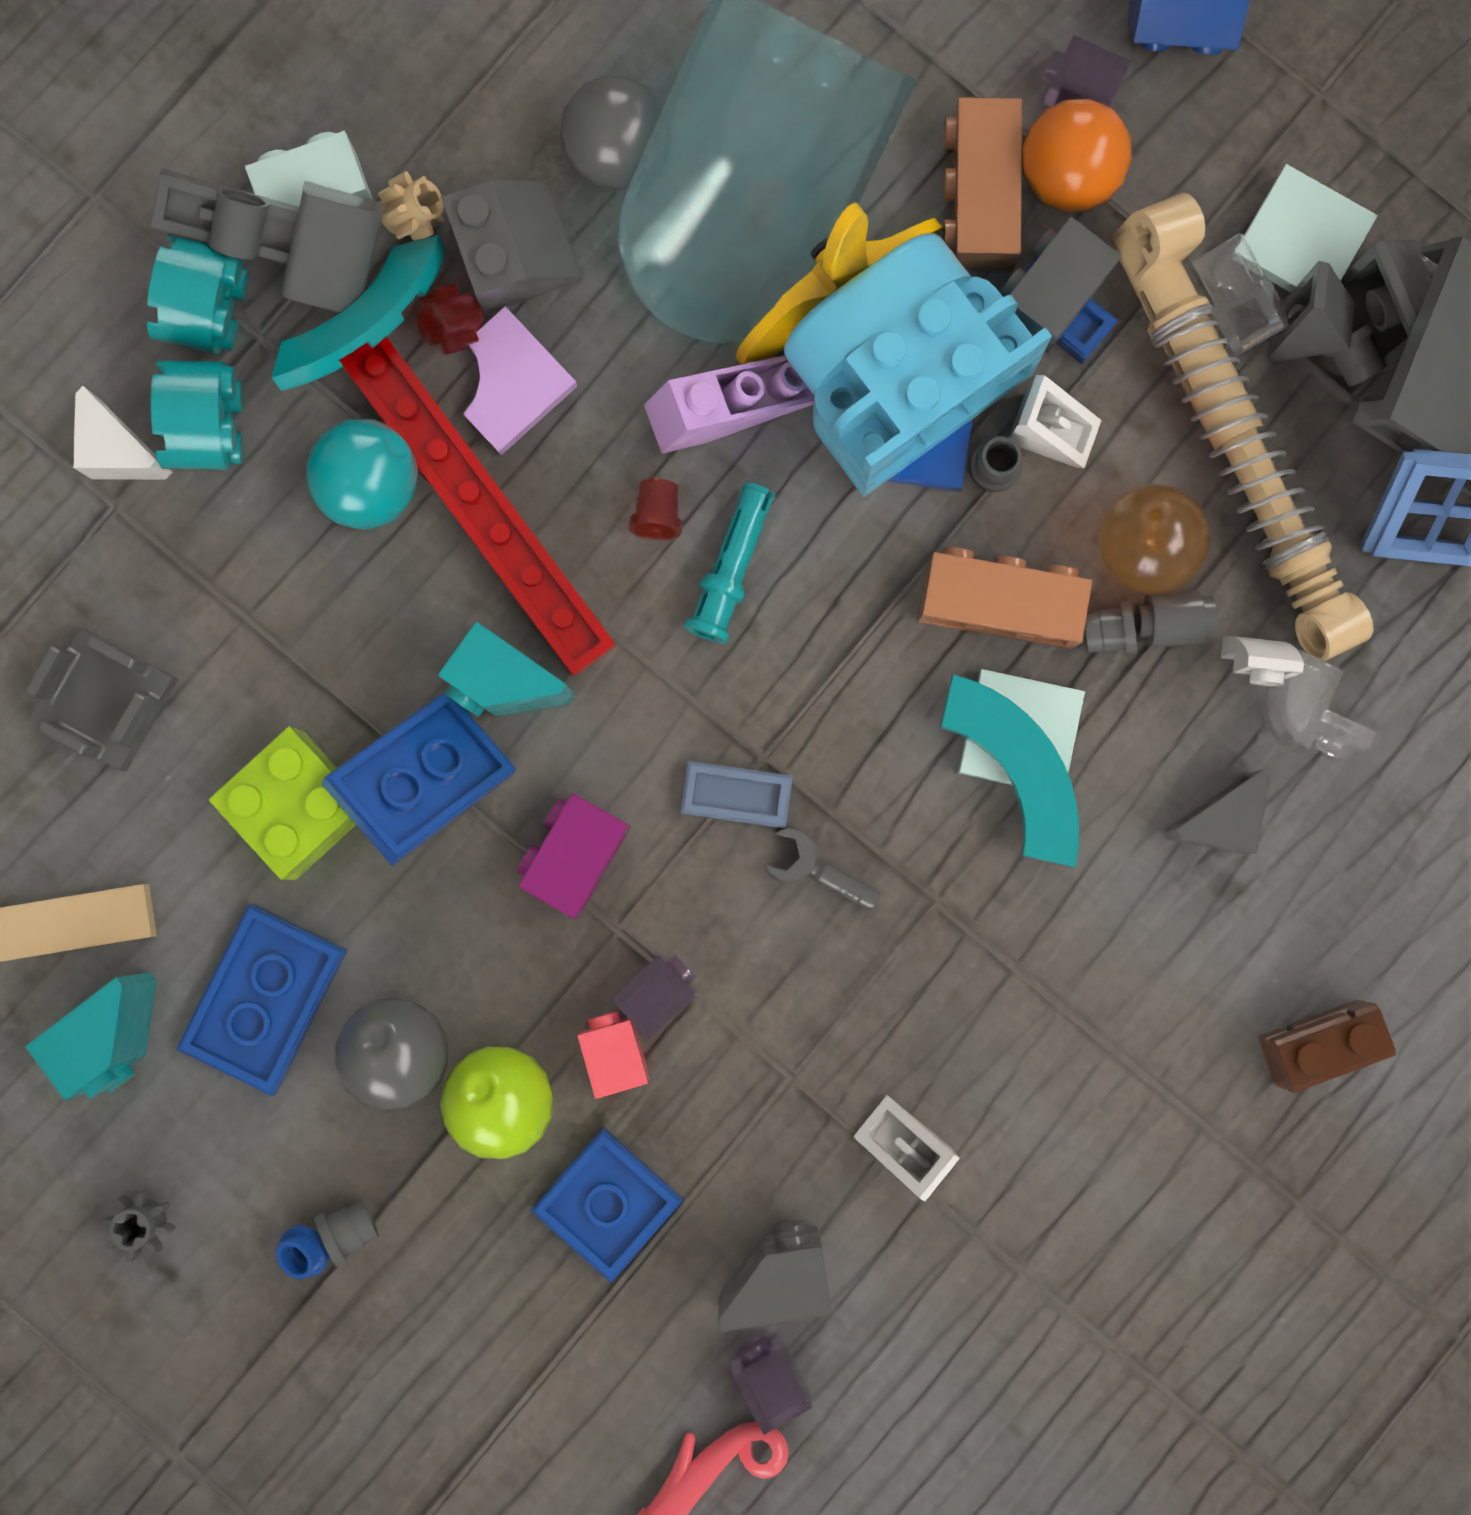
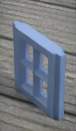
M1413 449L1412 452L1403 451L1360 543L1361 551L1372 552V555L1375 557L1471 566V532L1466 541L1437 539L1447 517L1471 519V504L1455 503L1466 480H1471V454ZM1426 475L1456 478L1444 502L1415 499ZM1407 513L1437 516L1427 537L1398 535Z

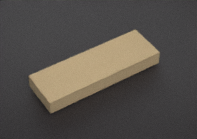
M140 884L0 907V962L157 936L150 884Z

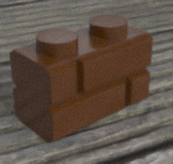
M1355 1000L1287 1025L1286 1030L1277 1029L1258 1036L1277 1087L1287 1089L1293 1093L1396 1055V1049L1377 1003Z

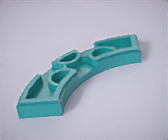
M439 235L391 247L387 261L379 275L350 306L322 325L296 337L281 341L272 374V379L282 391L295 388L343 367L339 361L341 358L352 353L366 342L373 348L404 321L401 312L417 294L424 297L436 278L446 251Z
M952 675L940 728L963 736L978 745L996 760L1008 775L1015 788V795L1022 817L1023 836L1020 856L1076 868L1079 850L1078 808L1071 780L1056 748L1040 726L1010 699L976 681Z

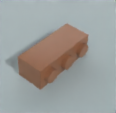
M959 97L953 117H945L943 149L952 150V168L944 169L943 201H952L951 219H944L942 239L966 270L1013 271L1021 254L1022 99Z
M944 547L942 553L933 552L928 560L918 622L1074 649L1083 641L1092 579L1078 577L1079 570L1067 566L1049 565L1047 566V571L1026 568L1027 562L1020 558L996 556L994 562L974 559V552L958 547Z

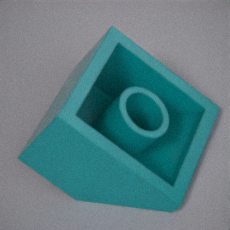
M477 621L438 674L440 678L450 684L444 694L477 717L481 715L484 709L499 717L568 705L576 696L567 684Z
M151 972L115 977L25 1046L65 1101L84 1094L90 1100L105 1090L110 1093L136 1074L131 1066L146 1056L157 983L156 978Z

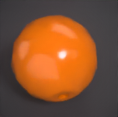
M1092 99L1064 100L1045 109L1030 126L1022 146V172L1031 190L1043 204L1063 212H1085L1108 202L1122 187L1132 161L1131 137L1124 123L1112 108Z

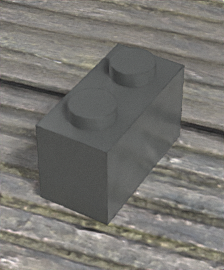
M1073 217L1069 218L1060 231H1057L1052 226L1048 229L1032 251V254L1038 257L1027 273L1019 267L1000 292L1003 297L1012 295L1018 303L1015 314L1032 336L1043 328L1049 331L1052 337L1045 349L1046 353H1049L1101 287L1122 256Z

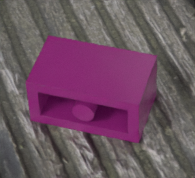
M572 793L567 802L561 798L556 801L544 823V826L550 829L548 836L541 848L535 845L529 848L517 872L524 876L518 886L519 888L569 917L578 919L631 826Z

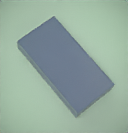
M688 761L680 814L785 829L793 776Z

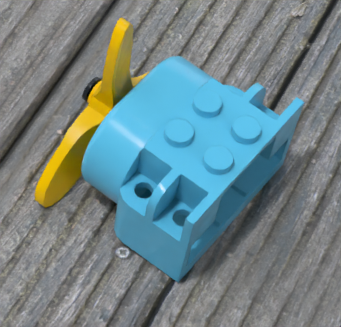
M854 202L841 213L830 235L818 243L811 251L810 256L816 262L812 271L782 295L775 306L751 330L738 347L736 360L740 365L773 358L784 350L786 359L814 395L812 417L816 434L863 497H865L1033 376L1052 335L1046 328H1043L1032 336L1015 314L1018 303L1012 295L1002 297L988 280L969 275L943 239L935 234L943 229V226L936 217L912 226L891 237L882 240L866 241L868 218L859 204Z

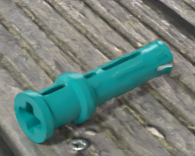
M750 482L743 484L737 507L721 544L717 560L711 573H706L700 579L698 586L702 592L693 616L686 619L683 624V628L689 633L719 644L728 643L730 635L726 630L736 604L742 603L746 595L744 593L745 588L742 586L745 572L753 556L766 516L776 496L768 488Z

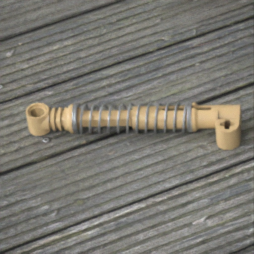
M1180 193L1132 213L1112 235L1110 242L1113 248L1122 255L1120 262L1150 320L1147 331L1151 336L1150 339L1153 341L1152 344L1155 348L1163 346L1169 358L1163 365H1172L1178 378L1173 380L1172 384L1177 385L1181 383L1187 394L1181 402H1191L1196 412V415L1191 417V421L1200 420L1206 432L1200 436V439L1209 438L1215 450L1210 453L1209 457L1214 458L1225 453L1231 464L1221 470L1218 476L1235 472L1240 482L1229 489L1227 494L1232 495L1244 490L1249 500L1237 509V513L1253 509L1258 520L1247 526L1246 531L1251 532L1263 528L1267 536L1266 539L1256 545L1255 549L1262 550L1272 546L1269 558L1263 561V565H1266L1265 569L1268 570L1270 577L1279 579L1282 586L1289 583L1291 589L1285 592L1288 597L1295 595L1297 601L1291 604L1294 609L1301 607L1303 613L1297 615L1298 617L1295 622L1296 635L1300 645L1312 659L1318 662H1325L1368 641L1372 637L1374 630L1373 620L1364 602L1356 595L1347 592L1340 594L1338 588L1344 585L1341 580L1334 582L1332 576L1338 573L1335 568L1328 570L1326 566L1332 562L1329 557L1332 545L1328 541L1329 538L1326 537L1327 533L1322 532L1324 527L1321 525L1305 527L1303 521L1314 512L1315 508L1307 506L1296 509L1294 502L1302 497L1305 489L1301 487L1290 490L1286 489L1285 484L1294 477L1296 471L1294 469L1277 471L1275 466L1285 458L1287 453L1283 450L1268 453L1266 449L1274 442L1277 433L1264 432L1259 434L1257 431L1264 426L1263 424L1267 420L1268 415L1257 413L1254 406L1259 397L1254 394L1248 395L1245 387L1249 382V378L1247 376H1239L1236 371L1240 363L1239 358L1229 357L1226 352L1231 341L1229 339H1220L1217 334L1222 323L1217 320H1210L1214 316L1215 310L1207 297L1197 294L1182 264V261L1202 242L1205 235V221L1196 200L1187 193ZM1271 437L1263 443L1262 438ZM1280 455L1276 460L1272 461L1271 457ZM1289 474V475L1286 476L1283 480H1282L1281 477H1280V476ZM1297 493L1294 497H1290L1291 494Z

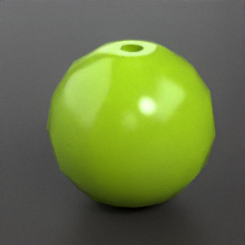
M487 1046L469 1053L452 1068L443 1084L440 1108L446 1129L461 1149L479 1158L508 1159L528 1151L542 1138L552 1118L554 1098L546 1072L533 1057L515 1048Z

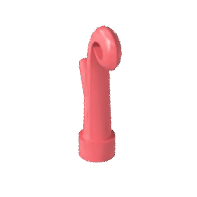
M759 1421L743 1423L728 1430L707 1446L692 1461L696 1439L693 1433H686L672 1470L660 1491L647 1508L643 1507L636 1515H688L738 1453L743 1465L752 1475L763 1479L774 1477L782 1471L787 1463L789 1453L787 1441L782 1433L773 1425ZM763 1440L769 1444L772 1450V1458L764 1463L756 1460L753 1455L752 1442Z

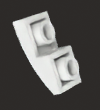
M1237 636L1223 637L1221 658L1233 659V673L1250 675L1249 682L1252 684L1283 686L1284 679L1303 673L1304 661L1300 653L1287 642Z

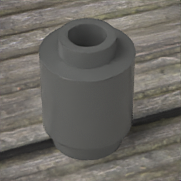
M1199 591L1147 594L1144 604L1137 605L1135 609L1137 636L1145 637L1149 647L1202 644L1204 639L1215 638L1217 633L1218 611L1216 601L1213 596H1202Z

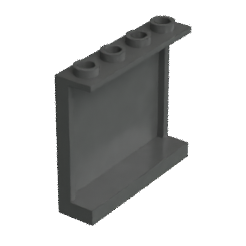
M1458 236L1447 241L1423 246L1421 254L1438 266L1384 400L1360 403L1352 422L1400 453H1403V451L1412 452L1413 449L1471 454V239ZM1440 477L1452 485L1456 479ZM1466 480L1461 491L1471 496V480Z

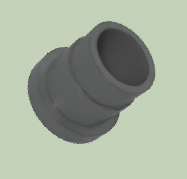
M1370 321L1352 329L1350 350L1323 354L1325 358H1332L1349 387L1372 377L1386 367L1371 337L1375 330Z
M1004 436L995 437L981 443L973 452L969 463V471L973 481L980 488L989 492H1002L1011 488L1019 479L1023 468L1022 452L1019 445L1011 438ZM999 450L1007 454L1011 460V470L999 472L992 469L987 463L986 453Z
M1131 601L1119 602V608L1087 613L1084 632L1088 653L1124 649L1126 655L1137 653L1136 631Z
M363 1200L349 1207L346 1206L330 1215H327L324 1211L314 1216L319 1235L335 1266L346 1262V1255L362 1248L366 1243L379 1237L374 1221Z

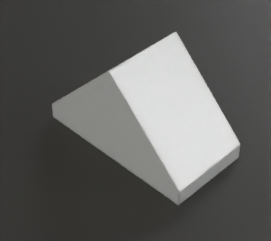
M1036 375L1023 396L1009 438L1014 440L1020 448L1076 468H1085L1102 420L1045 375Z
M84 386L75 393L74 469L90 479L165 480L173 473L170 469H162L156 455L101 399Z
M886 1095L853 1136L924 1202L960 1159L950 1146L888 1095Z

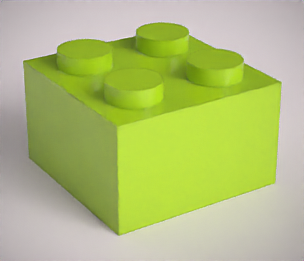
M290 726L209 799V802L280 880H297L356 826L322 786L324 777L336 770L337 767L304 731Z

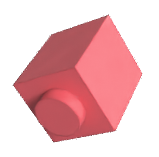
M613 1011L588 1019L589 1029L581 1031L577 1036L595 1099L648 1084L650 1075L633 1016L620 1020L618 1011Z

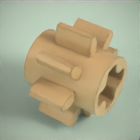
M407 171L388 181L389 187L378 192V196L382 200L381 203H384L382 223L386 229L396 235L397 239L410 234L412 240L416 241L434 235L433 227L444 222L441 216L444 204L438 188L432 182L426 180L425 176L412 181Z

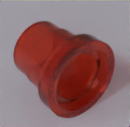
M646 479L641 481L636 502V513L630 516L629 531L636 536L651 540H670L679 537L682 532V521L678 518V485L664 479Z

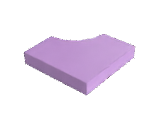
M506 306L467 340L469 347L478 360L480 381L476 397L463 415L501 456L577 387V383Z

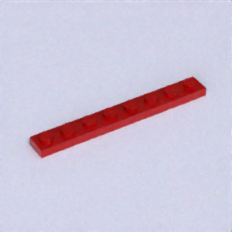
M385 337L373 348L366 342L352 353L341 358L339 361L385 424L399 433L409 445L416 458L417 467L575 678L617 647L390 340Z

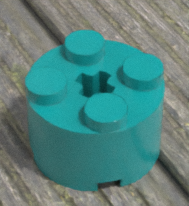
M169 233L166 238L172 248L160 246L150 279L147 306L158 308V323L147 321L149 337L153 340L212 354H219L222 349L233 351L238 338L239 321L231 318L236 299L244 301L247 296L250 270L242 268L243 259L219 253L213 250L208 245V242Z
M157 361L156 366L162 374H153L151 424L153 435H161L165 441L166 450H155L160 467L162 469L229 470L232 464H243L244 440L242 433H236L234 413H243L244 388L242 381H236L235 368L228 366L226 362Z

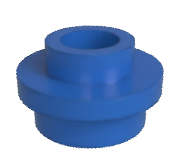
M294 1225L287 1229L280 1237L279 1245L276 1249V1259L280 1268L287 1275L295 1279H306L307 1277L316 1276L329 1263V1254L319 1233L304 1225Z

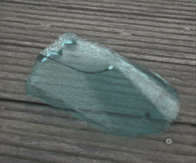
M710 0L630 182L621 209L619 223L620 251L633 288L645 306L666 325L692 338L716 343L742 342L761 319L775 306L782 295L812 271L816 265L815 260L810 256L813 248L830 235L837 219L846 207L854 202L859 203L917 83V79L865 56L760 0Z

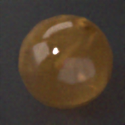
M1149 484L1134 487L1116 498L1104 515L1097 542L1105 568L1117 583L1133 592L1157 595L1175 591L1193 579L1207 559L1211 536L1204 511L1191 495L1174 486Z

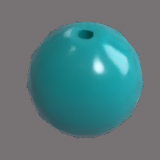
M369 419L345 420L326 430L310 449L306 469L308 491L314 503L324 515L338 525L361 530L379 528L395 521L414 499L418 477L416 458L406 441L387 424Z

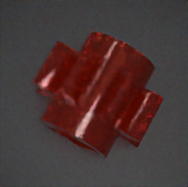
M450 284L434 288V294L421 297L423 306H421L417 314V325L420 334L428 342L429 346L442 343L443 352L445 355L463 351L466 345L479 341L476 332L482 326L483 315L478 302L471 293L458 296L456 285Z

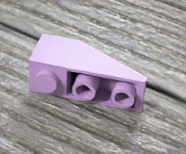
M784 355L668 380L644 404L661 453H667L705 444L814 404V395Z

